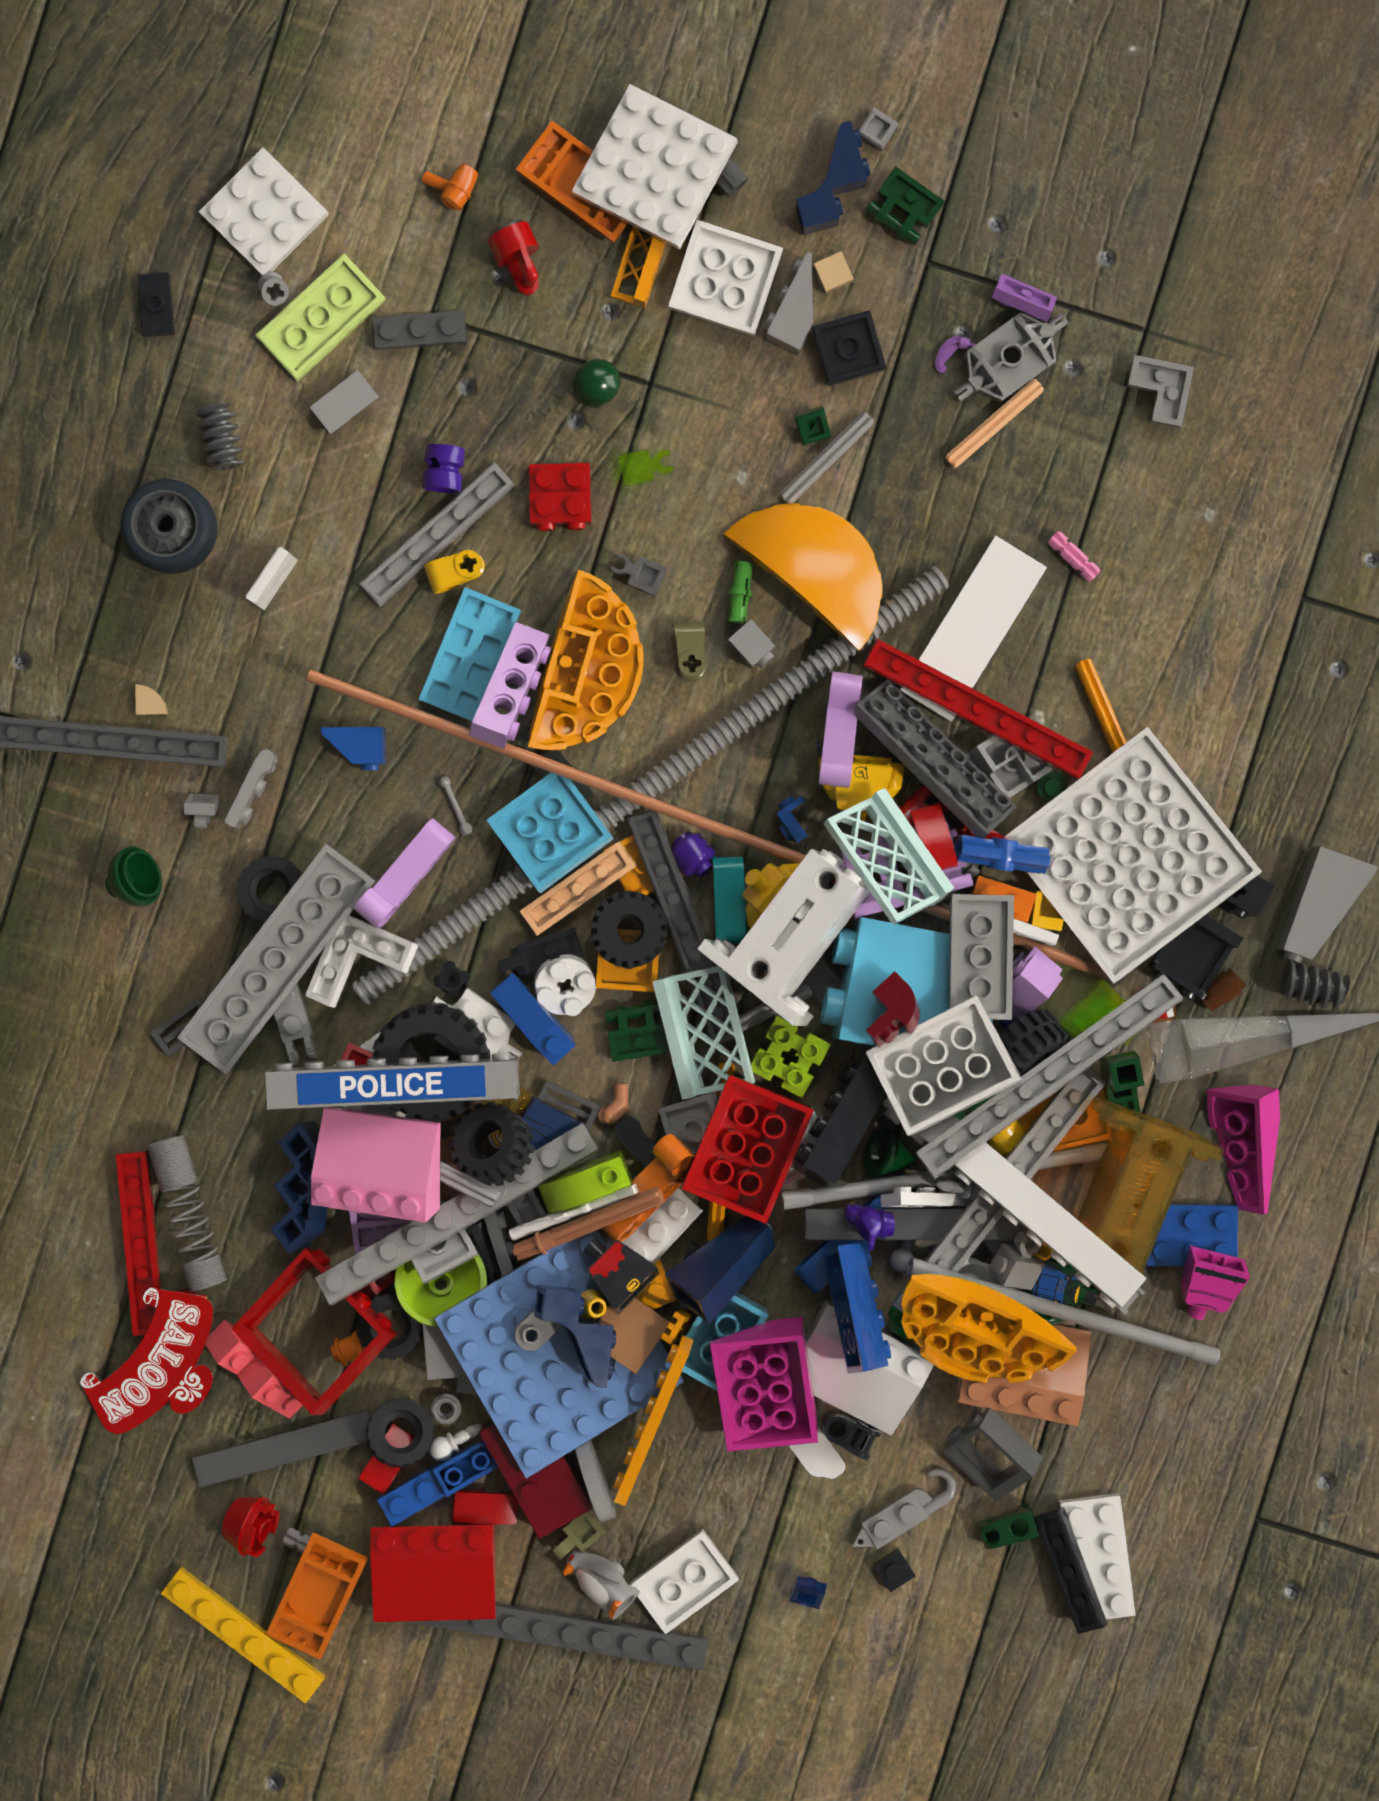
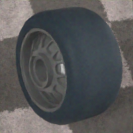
M158 479L142 485L129 497L121 515V533L126 547L139 562L157 572L178 574L196 568L210 555L217 538V520L208 500L194 487L178 480ZM166 518H173V528L169 532H162L160 529L162 522Z

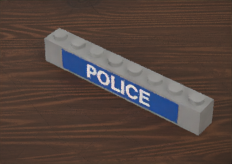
M510 1053L492 1054V1059H479V1054L461 1055V1060L448 1061V1056L429 1057L430 1062H417V1057L398 1058V1063L386 1064L385 1058L368 1059L367 1065H355V1060L336 1061V1066L325 1067L323 1061L305 1062V1067L293 1068L292 1063L274 1064V1069L265 1072L267 1110L518 1098L520 1095L518 1058H511Z

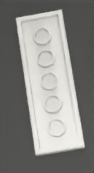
M995 536L920 656L919 661L973 688L1047 567ZM901 687L900 691L950 723L953 721L955 715Z

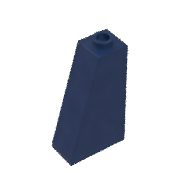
M745 1215L665 1273L672 1295L709 1324L774 1250L775 1244L772 1238L773 1229L768 1222L765 1224Z

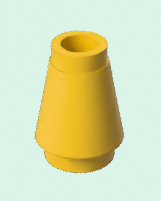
M588 1289L581 1293V1296L584 1298L583 1314L580 1315L582 1318L595 1320L605 1314L607 1309L606 1300L601 1292ZM598 1302V1308L592 1312V1304Z

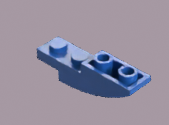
M484 1440L452 1454L449 1459L439 1461L402 1481L401 1485L376 1499L392 1527L442 1497L450 1496L498 1468V1465Z

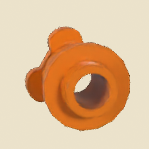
M358 1329L354 1330L352 1335L339 1339V1337H335L334 1345L330 1346L334 1361L336 1363L341 1362L343 1367L347 1366V1362L355 1360L365 1349L361 1345L360 1338H358Z

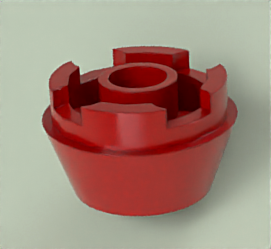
M267 1497L237 1498L224 1516L222 1537L240 1555L260 1556L266 1550L262 1544L269 1533L275 1534L278 1526L280 1513L274 1510L276 1504L271 1503Z

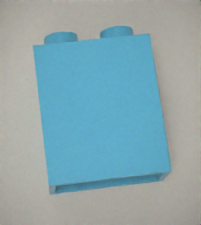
M864 917L854 919L852 929L843 928L835 938L832 950V963L845 965L841 989L827 987L820 1016V1023L833 1026L831 1038L877 1046L870 1039L866 1029L883 1015L886 1010L876 1001L872 991L894 971L911 987L920 1007L918 1025L947 1011L949 1005L950 934L900 924L892 925L890 922ZM901 1027L898 1035L906 1031Z

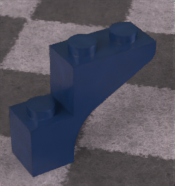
M851 120L843 122L839 127L828 175L824 183L811 194L796 198L795 208L803 235L838 226L839 216L843 215L840 198H834V196L865 188L867 177L870 176L869 164L866 158L861 159L859 148L862 147L859 129H853Z
M537 1285L534 1316L542 1321H552L561 1324L568 1333L586 1380L597 1387L607 1388V1382L611 1379L613 1373L610 1355L611 1349H614L616 1345L614 1326L605 1321L579 1319V1315H582L584 1310V1298L581 1296V1291L568 1287Z

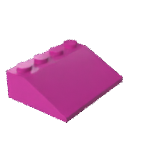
M803 1317L771 1320L710 1341L727 1452L818 1443V1419Z

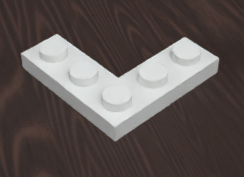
M349 915L326 944L305 996L335 1008L357 953L407 973L418 944L381 928H376L372 924Z

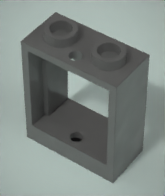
M991 1408L981 1414L974 1413L963 1427L959 1425L954 1427L947 1436L949 1442L943 1451L995 1502L1032 1479L1043 1459L1029 1443ZM981 1432L1013 1464L1004 1470H1000L969 1439Z

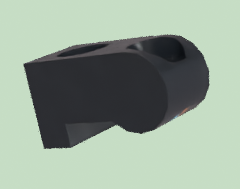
M631 1115L620 1118L615 1129L617 1138L646 1168L656 1158L652 1153L656 1144L642 1130V1125L638 1118Z

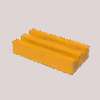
M684 1308L676 1311L673 1315L676 1320L669 1322L667 1328L670 1330L664 1332L661 1339L669 1344L681 1340L695 1313Z

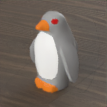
M578 1549L570 1552L562 1574L564 1576L575 1575L581 1590L597 1607L608 1611L609 1617L612 1620L621 1615L639 1595L640 1590L636 1587H630L623 1578L624 1569L617 1561L613 1560L610 1562L604 1557L585 1551L581 1552Z

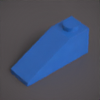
M513 972L490 992L529 1041L553 1066L576 1046L572 1034L551 1012L539 1003L537 997Z

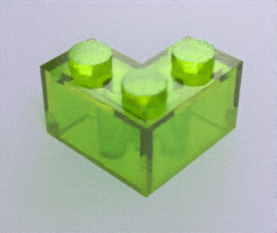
M1098 979L1057 1021L1074 1039L1126 1001L1105 980ZM1135 1034L1133 1037L1128 1039L1123 1044L1127 1045L1137 1034Z

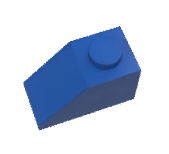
M321 727V734L352 764L360 765V771H378L379 765H386V728Z

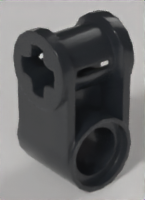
M838 1410L828 1411L821 1420L822 1430L830 1442L864 1460L869 1459L870 1455L868 1452L875 1438L880 1437L882 1433L872 1425ZM839 1420L844 1423L841 1431L837 1433L828 1430L829 1425L833 1421Z

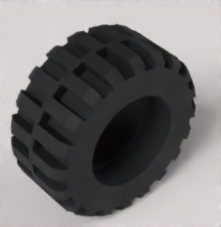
M423 1003L402 1011L382 1028L379 1037L374 1042L372 1048L374 1053L370 1059L385 1058L386 1064L398 1063V1058L403 1057L407 1045L414 1038L423 1034H438L447 1038L457 1049L460 1060L461 1055L479 1054V1059H490L491 1054L490 1049L487 1048V1038L484 1032L481 1033L477 1027L478 1023L473 1018L470 1019L464 1015V1011L458 1008L453 1009L448 1007V1004ZM475 1100L391 1104L390 1108L396 1113L398 1111L406 1115L405 1118L426 1121L440 1120L442 1122L461 1114Z

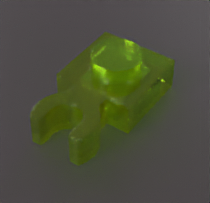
M648 449L618 455L624 486L628 487L654 481L653 472L658 471L664 475L674 472L673 466L663 467L660 464L662 458L671 456L670 450H661L652 458L649 456Z

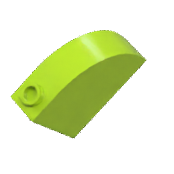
M620 1149L558 1174L539 1185L538 1190L547 1212L551 1214L585 1204L628 1187L632 1183V1175Z

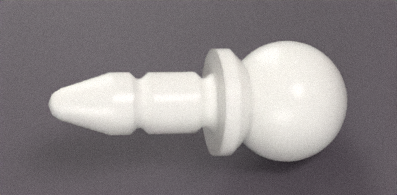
M483 1425L468 1426L466 1430H461L455 1436H452L449 1432L446 1437L435 1438L430 1446V1455L437 1461L449 1459L453 1451H460L458 1445L469 1441L470 1438L476 1437Z

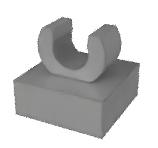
M191 793L188 795L184 802V814L194 815L195 828H207V823H210L211 816H215L220 807V795Z

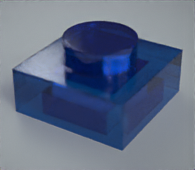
M797 1576L791 1590L789 1602L819 1609L825 1596L827 1584L818 1582L811 1577L803 1578Z

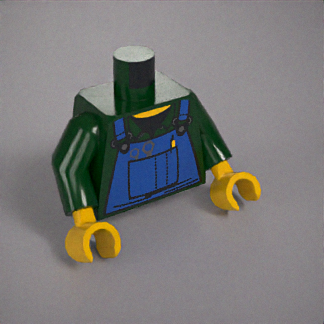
M1043 1243L1040 1250L1034 1252L1033 1256L1039 1258L1045 1266L1032 1290L1026 1289V1293L1077 1308L1078 1303L1094 1307L1098 1289L1082 1286L1083 1283L1074 1276L1077 1271L1068 1263L1065 1267L1060 1265L1050 1256L1053 1250ZM1035 1312L1052 1326L1065 1322V1320Z

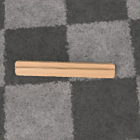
M1032 379L953 448L945 457L947 462L953 468L961 465L1036 399L1044 390L1042 385L1036 379Z

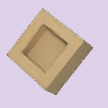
M842 251L813 265L825 294L854 280Z

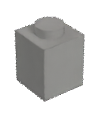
M751 619L728 639L731 647L751 669L757 664L762 668L774 657L771 651L774 650L775 645Z

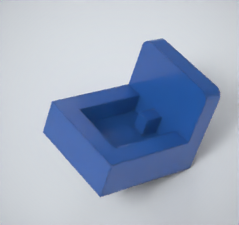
M791 795L778 805L781 811L776 813V816L782 823L778 827L788 842L793 839L796 844L807 837L805 831L790 812L805 801L802 796L795 799Z

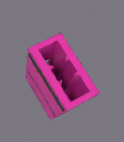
M1190 1246L1180 1283L1184 1302L1189 1305L1187 1309L1188 1315L1194 1319L1203 1320L1208 1310L1220 1313L1226 1312L1250 1278L1245 1260Z

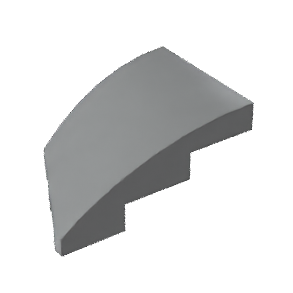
M995 736L987 739L966 754L1009 799L1055 769Z

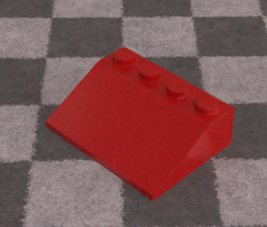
M729 1074L681 1189L766 1224L814 1109L782 1094Z
M496 1525L370 1528L373 1622L496 1619Z

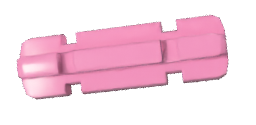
M1056 532L1049 539L1048 544L1055 551L1059 550L1061 552L1059 555L1076 571L1079 569L1081 571L1080 575L1086 581L1093 580L1100 572L1099 567L1093 562H1088L1089 558L1072 542L1068 543L1066 541L1068 538L1062 532Z

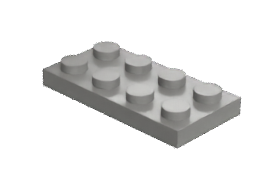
M950 894L948 1010L978 996L990 1019L1012 1020L1014 895Z

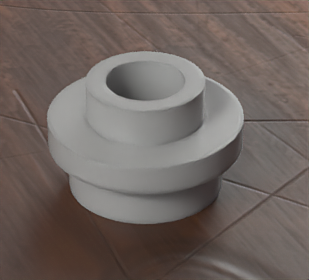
M443 1393L433 1400L431 1414L437 1422L450 1424L460 1416L461 1403L455 1395ZM443 1403L450 1404L452 1411L449 1413L443 1412L441 1405Z

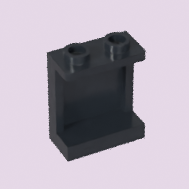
M1206 914L1159 949L1148 967L1155 971L1152 976L1156 979L1165 974L1169 981L1180 987L1178 992L1192 1001L1196 997L1204 1000L1207 996L1205 992L1233 948L1239 947L1244 938Z

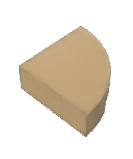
M135 684L136 715H168L166 703L155 690L144 685Z

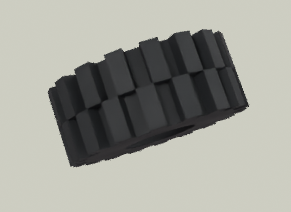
M624 891L611 895L596 909L591 921V938L596 950L605 960L619 967L634 968L649 963L661 952L667 939V922L662 909L653 899L639 892ZM627 917L635 918L641 925L640 936L631 942L622 940L617 933L619 922Z

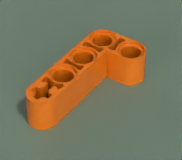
M671 1133L657 1142L652 1150L656 1158L631 1183V1185H637L638 1193L653 1187H659L664 1196L663 1203L683 1184L695 1156V1153L679 1137ZM662 1204L602 1229L613 1241L619 1240L624 1242Z

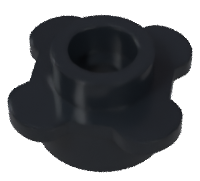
M447 961L444 963V969L440 975L434 977V984L436 987H442L448 991L449 996L456 997L460 994L462 985L470 980V975L467 971H461L457 968L453 961ZM450 976L455 978L453 982L449 981Z

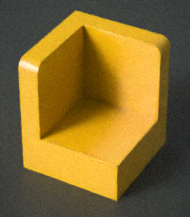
M1033 891L1032 893L1037 895L1028 924L1041 929L1062 931L1063 919H1060V914L1042 891Z

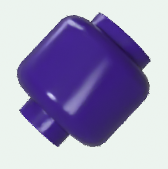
M688 831L680 835L671 844L673 856L683 875L690 877L697 874L698 877H702L712 870L713 865L711 863L715 858V850L702 834H692Z

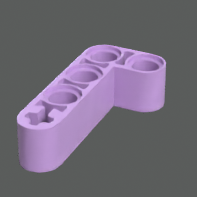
M832 671L818 784L850 787L857 726L854 707L860 701L863 675Z
M432 818L376 885L365 892L353 909L374 927L381 928L447 851L456 837Z

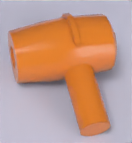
M460 164L449 180L426 171L423 174L422 183L443 191L440 197L443 204L449 209L460 211L467 200H470L479 174L472 167Z

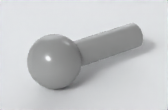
M903 1240L900 1248L893 1251L890 1256V1264L895 1271L906 1272L908 1262L913 1257L911 1252L916 1240Z

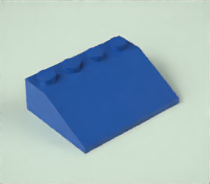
M863 1243L839 1245L823 1251L847 1374L889 1366L887 1359H891V1350L888 1341H883L881 1328L885 1327L882 1311L877 1310L875 1298L878 1297V1288L875 1279H870L868 1267H872V1260L869 1250L864 1249Z

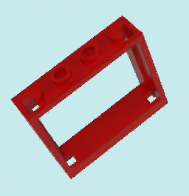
M305 1248L231 1329L311 1415H323L397 1333L391 1328L393 1324L387 1316L381 1312L377 1314L370 1306L372 1301L363 1292L358 1291L346 1297L345 1299L377 1331L378 1335L321 1396L257 1327L312 1266L321 1274L333 1268L329 1264L331 1258L321 1249Z

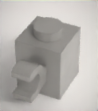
M1019 1232L1014 1238L1015 1245L1001 1243L989 1269L1002 1286L1032 1290L1045 1265L1039 1258L1033 1256L1039 1246L1030 1238L1028 1240L1023 1232Z

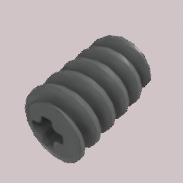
M230 403L206 405L199 408L196 412L197 416L203 419L199 422V428L205 430L201 434V440L207 442L203 447V451L210 455L206 457L205 463L208 466H212L211 470H228L245 464L244 460L235 459V456L243 452V449L233 447V443L241 440L240 436L231 435V431L239 427L238 424L229 423V419L237 416L236 412L227 411L226 408L231 406Z
M1291 960L1285 965L1281 978V988L1285 990L1286 999L1289 1000L1293 992L1297 993V1002H1302L1305 995H1308L1309 1005H1313L1316 999L1320 998L1321 1008H1325L1328 1002L1332 1001L1333 1011H1337L1340 1004L1345 1001L1350 986V975H1345L1342 978L1340 972H1333L1331 975L1328 969H1322L1319 972L1316 966H1311L1307 969L1304 963H1299L1295 967V963Z

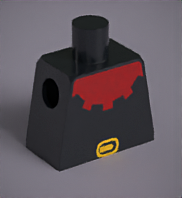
M595 1238L584 1249V1253L594 1261L587 1269V1273L617 1315L659 1275L658 1268L653 1263L619 1240L614 1241L606 1248Z

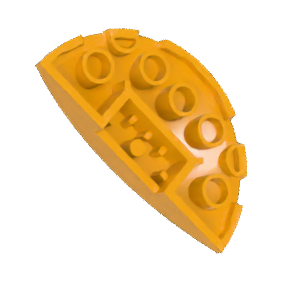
M786 503L752 512L737 521L724 533L728 540L768 574L771 573L854 648L860 651L867 643L878 621V611L882 598V580L871 547L852 524L837 514L821 507Z
M577 569L553 637L552 650L545 665L534 709L528 747L560 750L579 743H588L607 732V728L617 718L622 717L626 713L640 685L644 661L643 645L639 640L636 628L637 622L628 605L622 602L612 591L608 584Z
M920 1274L912 1275L903 1291L901 1299L902 1325L907 1338H913L920 1347L921 1356L927 1361L954 1376L986 1383L988 1378H1006L1008 1383L1030 1380L1033 1373L1045 1368L1052 1372L1062 1366L1077 1352L1076 1346L1034 1311L1016 1300L981 1284L945 1275Z

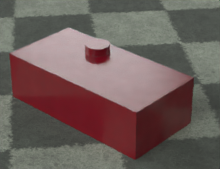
M493 1420L483 1424L479 1433L539 1539L593 1509L587 1488L568 1454L526 1479Z

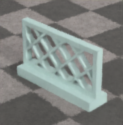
M885 788L877 791L871 798L828 818L823 823L892 925L930 905L934 906L940 903L954 889ZM865 810L873 824L860 820L861 811ZM843 822L851 825V836L842 833L837 823ZM859 828L872 833L871 843L857 838ZM878 835L885 838L891 849L877 845ZM856 846L870 851L868 861L859 858L856 853ZM876 853L889 858L888 868L875 864ZM896 861L903 864L908 875L895 871ZM874 872L887 876L886 886L877 884L873 878ZM893 879L907 883L906 893L892 889ZM913 886L921 890L926 898L925 900L912 896ZM891 897L904 901V910L897 913L891 904Z
M717 965L653 981L682 1100L723 1090L725 1083H721L722 1079L727 1080L729 1074L726 1072L733 1061L742 1066L745 1076L743 1080L755 1083L728 973ZM718 972L721 986L716 993L704 985L709 974ZM702 976L700 981L695 979V977ZM687 980L696 986L690 999L680 993L678 981ZM700 990L714 998L707 1011L694 1003ZM718 1001L728 1009L729 1015L725 1022L711 1014ZM690 1008L704 1016L697 1028L688 1023L686 1015ZM708 1019L721 1027L715 1040L701 1032ZM725 1031L735 1037L736 1046L732 1052L719 1044ZM698 1037L711 1045L705 1058L695 1052L694 1043ZM715 1049L729 1057L722 1070L709 1062ZM707 1067L719 1076L713 1085L704 1087L701 1074L704 1068Z

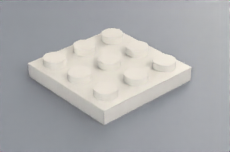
M264 148L199 211L261 275H265L269 271L273 272L329 215L328 211Z
M696 220L668 309L755 337L783 248Z

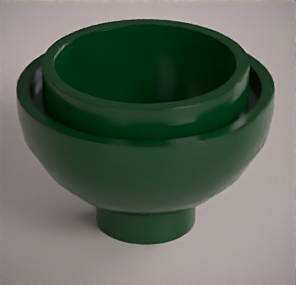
M127 847L119 851L112 858L108 867L105 886L112 897L118 898L125 904L134 907L147 906L159 898L162 891V876L159 866L149 853L138 847Z

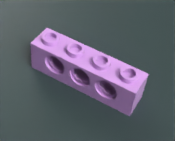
M515 622L472 721L471 737L502 749L505 748L508 739L514 741L520 723L516 722L519 713L525 715L531 699L527 697L529 689H536L541 677V672H538L540 664L546 665L552 650L551 647L547 646L549 634ZM518 659H526L530 663L523 664ZM507 684H515L519 688L511 689ZM497 709H504V710H506L508 713H507V714H499V713H497L495 710H497Z

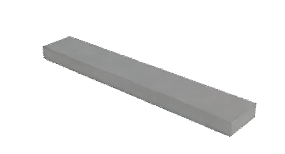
M494 462L359 584L382 607L424 569V564L433 561L510 492L515 487V484Z

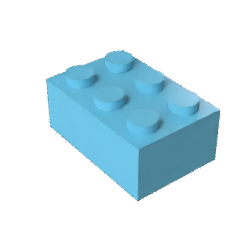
M737 1292L709 1324L695 1314L683 1336L694 1341L682 1372L718 1392L710 1341L765 1323L769 1316L768 1309Z

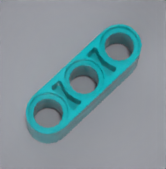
M743 856L715 857L713 859L715 939H719L722 942L727 940L732 945H737L746 936L745 899L742 896L745 890Z

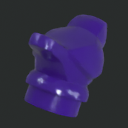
M851 1202L846 1206L844 1211L845 1219L853 1224L859 1235L867 1241L869 1251H873L877 1237L885 1239L887 1236H893L895 1221L892 1212H886L885 1210L876 1211L871 1206H860L855 1202Z

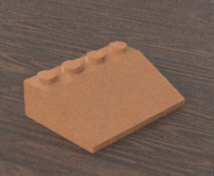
M1060 1324L1054 1325L1058 1331L1077 1347V1352L1067 1362L1052 1372L1045 1368L1033 1373L1030 1380L1008 1383L1006 1378H988L986 1383L958 1377L955 1391L958 1403L1079 1426L1085 1395L1091 1331Z

